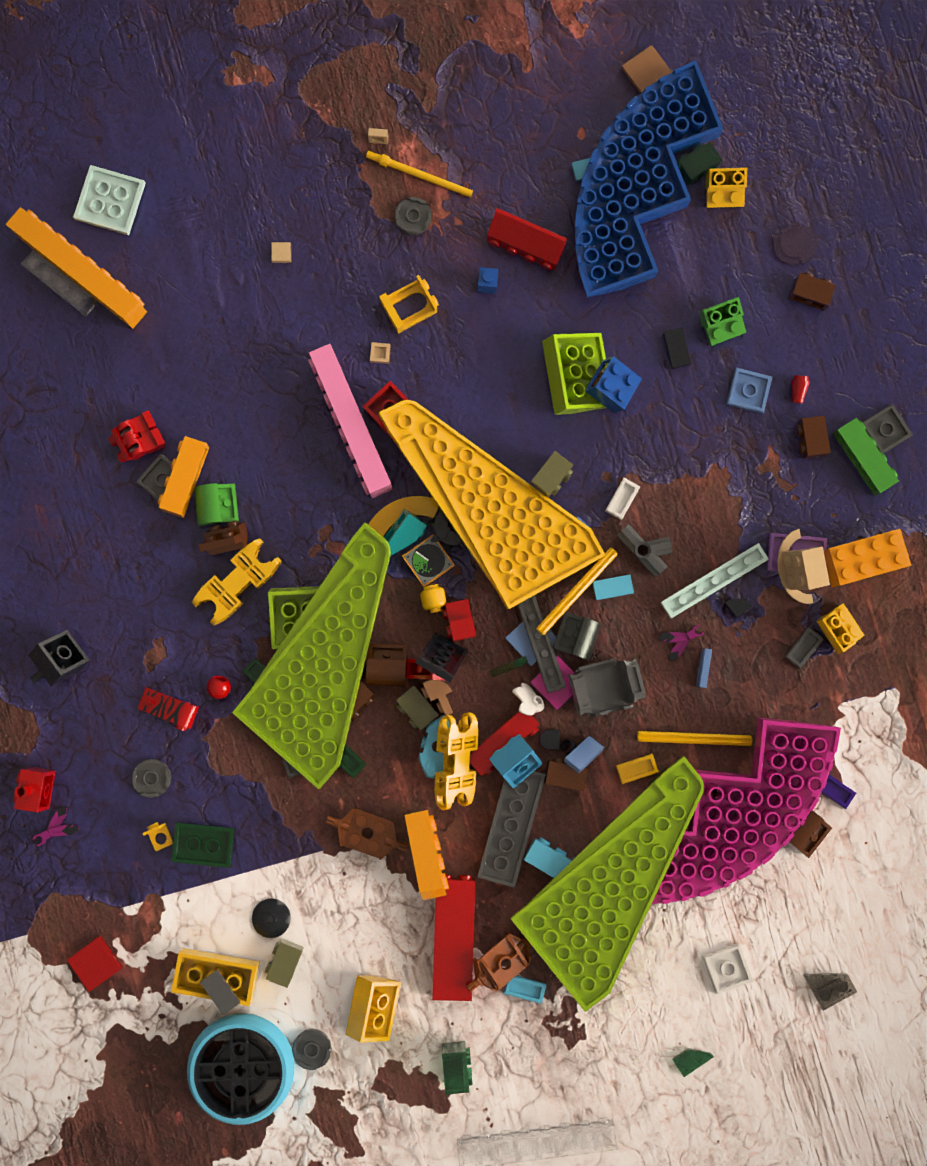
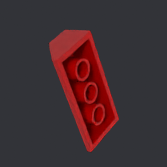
M498 208L495 211L487 234V241L491 246L496 248L502 247L511 255L518 254L527 262H536L541 264L542 268L554 271L561 259L567 238Z

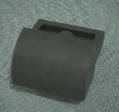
M565 612L553 649L589 661L601 624L591 619Z

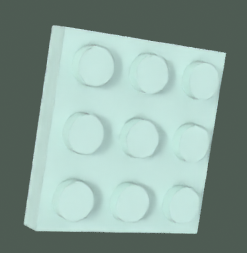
M90 165L73 218L83 223L129 236L146 183L138 178Z

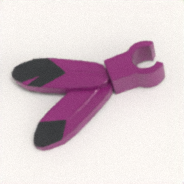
M695 625L687 633L667 632L658 637L663 642H677L670 652V660L673 661L680 657L689 640L704 634V632H701L699 635L695 633V628L700 627V625Z
M65 806L56 811L47 830L33 837V839H36L38 836L42 838V842L37 844V846L43 845L52 836L71 835L79 830V827L74 824L60 826L67 814Z

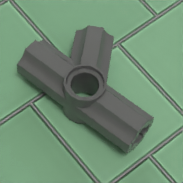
M629 524L616 535L632 552L634 558L639 560L654 578L668 567L659 556L672 553L669 537L645 542ZM639 546H643L646 549L645 556L638 554L637 549Z

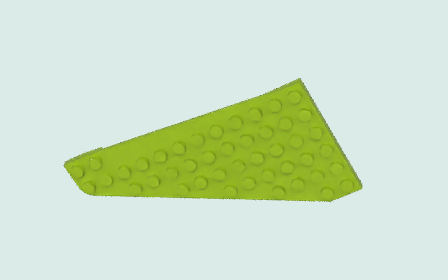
M364 523L351 538L341 556L249 693L232 712L318 789L326 783L341 764L391 554L387 540L367 523Z
M684 756L668 767L527 905L511 916L513 923L585 1012L610 994L704 791L703 780Z

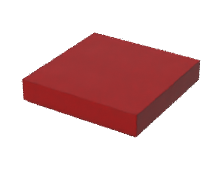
M99 936L67 959L88 992L123 968L102 936Z

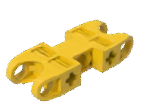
M260 538L242 548L230 560L236 568L223 581L214 575L201 587L194 597L192 604L195 607L207 601L215 603L216 611L210 621L213 626L232 616L244 604L238 596L251 583L260 589L279 568L282 562L279 557L275 558L272 562H259L257 557L260 551L259 548L264 543ZM240 558H242L249 565V567Z
M471 712L464 713L458 725H456V721L451 715L443 716L439 722L436 751L444 753L443 771L435 772L434 791L436 804L441 810L450 809L456 796L461 806L470 805L474 798L476 771L469 769L470 751L478 749V722L475 715ZM468 717L470 718V726H468Z

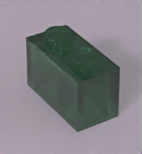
M709 141L705 145L703 143L699 144L694 149V152L682 155L678 159L677 165L683 180L689 186L705 176L708 169L718 168L722 158Z

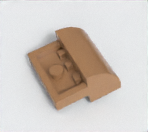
M439 680L424 682V687L421 690L425 699L430 698V701L438 698L440 702L436 704L440 713H445V715L452 714V708L446 697V694L452 692L451 688Z

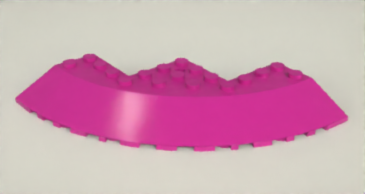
M758 717L752 775L696 770L703 780L704 791L652 904L686 901L689 898L703 897L720 888H726L738 879L741 880L753 873V870L771 860L781 847L786 846L794 837L793 833L801 825L803 826L810 811H813L819 801L818 798L822 789L827 784L826 780L829 772L832 770L833 759L838 749L841 727ZM714 789L717 790V793H713L712 796L711 791H713Z

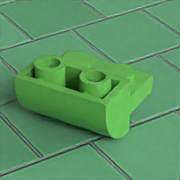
M739 297L700 311L701 326L705 329L709 345L713 346L747 333L742 318L744 314Z
M214 483L194 488L198 526L217 525L237 520L239 522L235 484Z

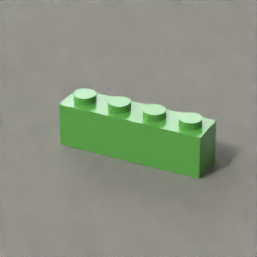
M855 418L832 434L873 495L876 496L899 482L898 475L888 465L886 456L877 449L875 440L865 431L866 427L863 422Z

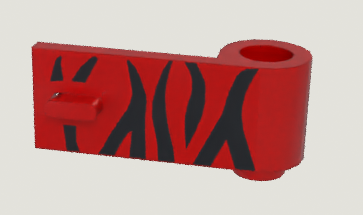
M145 687L137 709L176 724L175 728L186 731L187 728L191 729L199 706Z

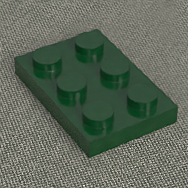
M176 822L171 862L230 868L235 828Z

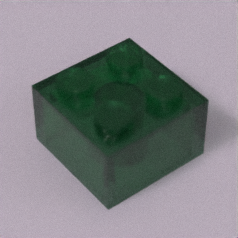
M465 1041L442 1043L445 1095L469 1093V1086L473 1085L472 1067L468 1068V1065H471L470 1047H466Z

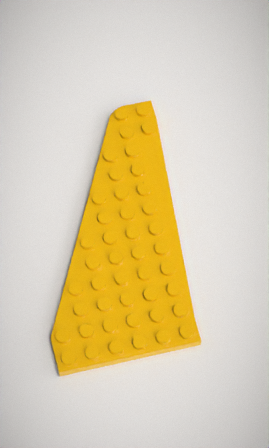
M404 400L379 412L378 415L388 433L498 592L507 610L606 556L591 528L417 402Z

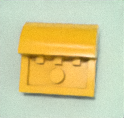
M747 168L708 169L705 179L706 208L744 207Z
M844 603L816 621L837 654L845 652L856 644V641L865 636Z

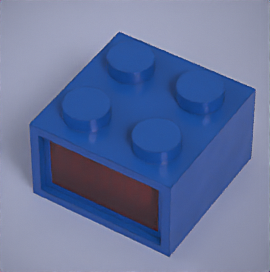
M612 356L602 360L585 391L611 412L615 413L625 410L642 378Z

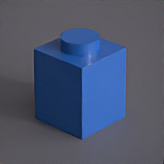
M479 268V293L496 294L498 269Z

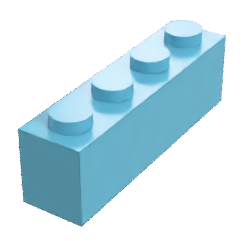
M534 837L523 859L554 878L572 860L566 857L567 852L558 847L555 850L549 846L550 842L540 837L538 840Z

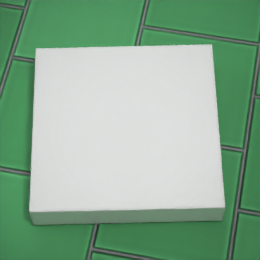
M740 943L702 956L717 995L753 982Z

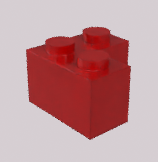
M468 599L446 603L443 614L444 619L449 620L450 626L446 627L448 638H452L453 642L476 638Z

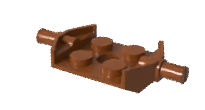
M353 808L342 819L328 816L325 823L338 829L340 846L379 858V860L384 858L393 848L406 852L409 844L398 841L396 838L393 821ZM364 828L372 829L373 836L371 838H365L362 835Z
M506 931L505 934L507 935L478 960L473 958L475 979L466 985L468 991L472 993L480 985L481 987L485 986L498 992L530 964L529 941L525 937L519 938ZM507 958L508 965L505 968H501L502 960Z

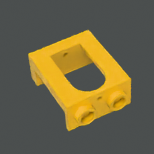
M419 275L416 276L417 280L387 296L384 293L379 296L380 303L398 334L437 313L438 301L434 295H430L428 283L425 279L422 280ZM415 293L423 294L427 299L425 308L401 321L393 305Z

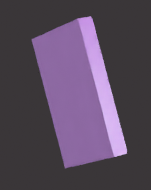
M769 533L767 555L769 560H767L766 571L778 572L777 559L779 548L788 534ZM801 536L800 539L792 544L789 551L823 546V550H826L828 538Z

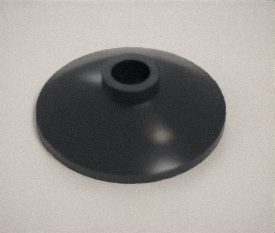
M265 899L257 904L253 910L252 925L256 932L263 937H279L286 932L290 925V911L287 905L278 899ZM268 916H272L274 918V921L272 923H269L267 921Z

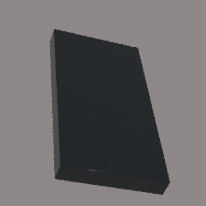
M435 632L415 663L450 683L466 657L468 650Z

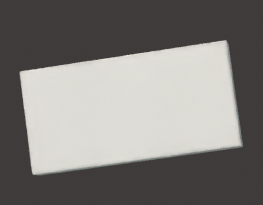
M623 478L605 512L622 520L640 486Z

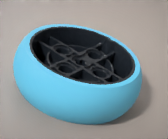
M248 1013L228 1015L207 1026L195 1040L187 1064L188 1084L197 1104L214 1119L233 1125L254 1123L273 1113L287 1097L294 1078L293 1052L283 1032L269 1020ZM230 1031V1041L223 1044L213 1058H203L209 1044L219 1035ZM251 1032L264 1038L272 1046L277 1056H268L265 1049L258 1042L251 1039ZM236 1045H243L245 1047V1051L239 1052L236 1049ZM262 1064L266 1070L260 1072L257 1070L256 1065ZM218 1065L223 1066V1067L225 1068L226 1072H225V1073H220V1072H218L217 1066H218ZM239 1065H242V1068L244 1069L243 1072H241L240 1068H238ZM279 1079L275 1090L268 1098L252 1105V1096L259 1093L265 1087L268 1080ZM213 1081L216 1088L223 1095L231 1098V1104L219 1099L210 1090L206 1082ZM237 1086H244L246 1092H239L237 1090Z

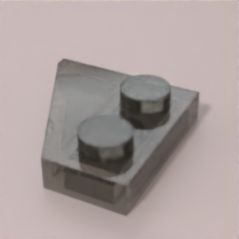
M847 973L803 975L823 1011L857 993Z

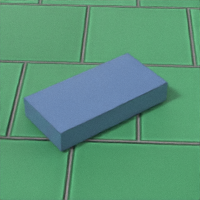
M705 648L701 650L696 687L707 688L712 649Z
M588 736L565 757L564 762L577 773H580L603 751L604 747Z

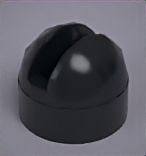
M565 739L560 744V751L565 755H569L577 745L574 741Z

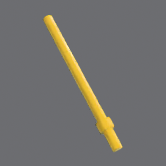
M369 150L367 152L366 158L378 162L383 167L387 168L389 166L470 198L472 196L473 190L392 160L390 156L379 155Z

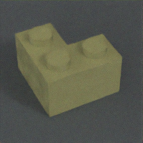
M554 451L530 484L548 498L551 494L555 496L561 488V482L565 484L571 477L573 464Z

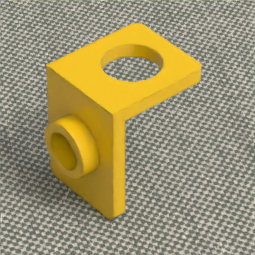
M158 822L147 827L148 831L142 833L143 836L149 835L155 851L173 844L166 823L159 825ZM158 833L166 835L167 839L164 844L156 842V835Z

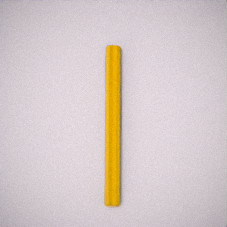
M609 548L605 553L606 556L596 562L539 624L536 630L544 635L611 563L618 553L613 548Z
M638 731L637 741L751 746L752 736Z

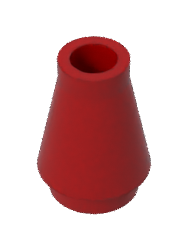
M793 376V380H791L793 403H804V398L810 384L808 376Z

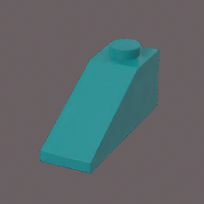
M406 509L403 510L384 537L390 546V556L416 542L426 531L427 525L425 522Z

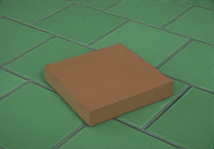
M652 45L621 67L639 93H642L649 85L651 86L657 82L659 78L672 73Z

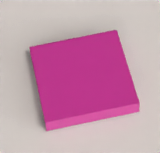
M556 656L566 687L547 693L541 673L530 683L558 710L573 695L568 674L573 675L574 672L559 656Z

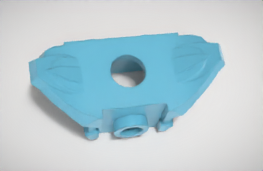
M443 716L427 726L426 732L428 736H423L421 748H424L423 753L420 752L418 758L426 777L432 779L435 778V772L443 771L444 753L435 752L432 749L433 742L437 741L439 722Z

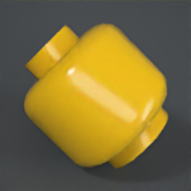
M438 584L423 587L424 590L420 593L423 609L430 610L431 613L441 612V607L446 606L445 604L447 603L444 588L439 587Z

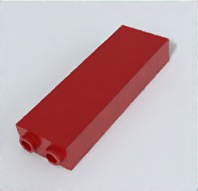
M445 874L449 889H445V896L436 897L432 1000L472 1001V993L468 991L466 985L473 981L475 878H471V875H460V878H452L451 874Z

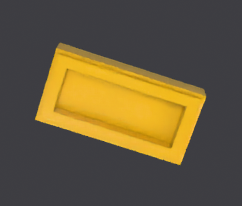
M653 754L615 765L621 784L659 772Z

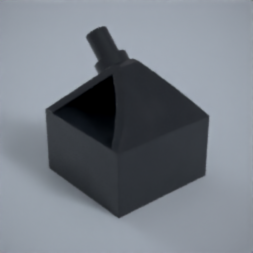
M65 630L38 643L28 656L38 668V672L30 678L34 683L44 678L50 686H53L81 671L90 660L69 631Z

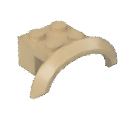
M800 529L789 533L781 543L777 559L778 573L783 587L793 599L801 603L811 604L813 603L812 594H804L799 590H811L830 585L823 546L789 551L792 544L801 538Z

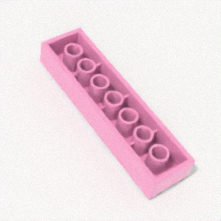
M331 344L309 352L311 359H308L314 375H319L316 377L321 391H326L323 396L329 409H334V411H331L336 426H341L338 431L343 442H348L349 446H346L351 461L356 460V463L353 465L358 477H363L364 479L361 484L366 495L370 494L373 499L393 490Z

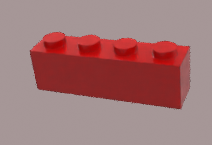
M518 711L482 742L477 750L470 753V764L481 776L483 774L487 776L495 769L489 758L492 757L496 750L503 748L512 737H516L518 734L523 739L527 735L532 737L539 730L537 727L540 724L532 715H526Z

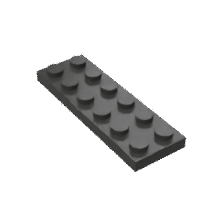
M534 771L515 788H512L504 778L477 874L478 878L515 888L546 774Z

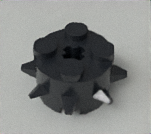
M438 506L439 514L436 519L428 520L427 522L434 527L435 535L430 541L432 543L440 541L445 545L446 553H449L453 547L459 546L468 550L455 530L454 532L450 531L448 526L451 524Z

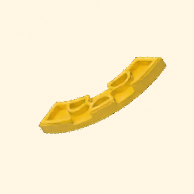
M405 497L382 508L368 525L384 538L387 531L393 526L404 509L416 516L434 519L439 508L435 500L430 497Z

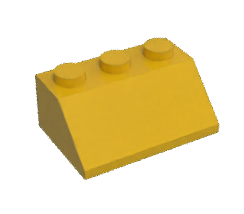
M357 975L345 1035L359 1042L389 1041L401 982L372 975Z

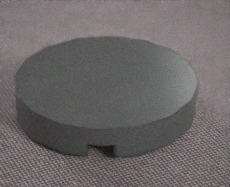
M409 197L398 204L395 210V221L402 232L408 235H418L429 228L432 221V212L426 201L418 197Z
M148 759L135 767L131 779L134 789L140 795L153 798L167 791L172 777L170 769L164 762L157 759Z
M307 1029L301 1032L294 1040L292 1047L296 1063L307 1070H316L324 1066L329 1060L332 1050L331 1041L328 1036L317 1029Z

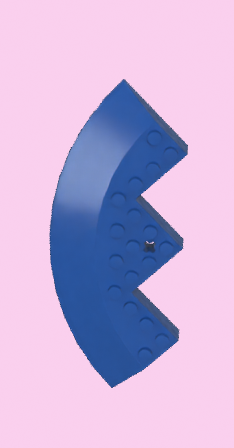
M696 60L675 69L667 76L664 75L657 82L646 87L637 97L635 96L617 114L612 124L603 133L596 149L591 155L582 179L575 218V250L579 274L587 298L620 291L655 278L658 269L640 224L687 208L691 201L673 154L717 139L723 130Z

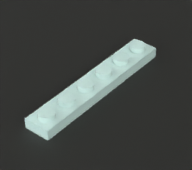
M758 543L660 603L671 619L769 559Z

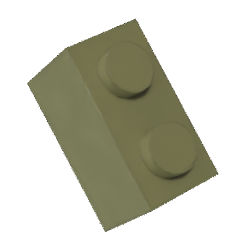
M412 686L396 700L398 702L396 707L403 715L405 713L408 714L411 718L408 721L415 730L417 728L422 730L439 715L415 686Z
M282 939L280 944L276 942L272 954L275 955L272 962H268L265 973H267L266 980L288 988L304 947Z

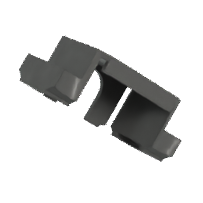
M614 658L578 667L573 675L568 674L578 717L582 714H586L589 718L598 717L610 712L632 708L633 704H628L635 703L639 699L646 700V692L636 658H632L630 661H616Z

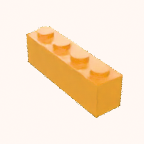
M187 436L184 437L183 441L179 442L177 459L174 458L171 464L172 473L170 476H167L164 487H166L165 492L160 495L158 500L161 511L181 518L185 517L209 450L207 443Z

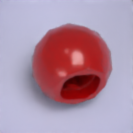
M212 676L206 684V690L212 698L223 699L231 691V684L226 677Z

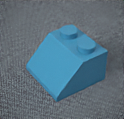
M520 734L512 737L503 748L496 750L492 757L489 758L512 788H515L543 764Z

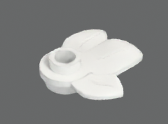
M521 683V687H517L512 691L522 701L519 706V712L533 715L544 709L542 698L537 696L529 685Z

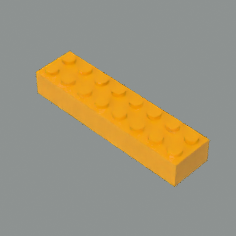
M20 207L6 223L19 239L132 329L147 313L143 307L145 304L135 293L129 292L120 281H115L105 269H100L90 257H85L75 245H70L61 234L55 233L46 222L39 220L31 210L25 211Z

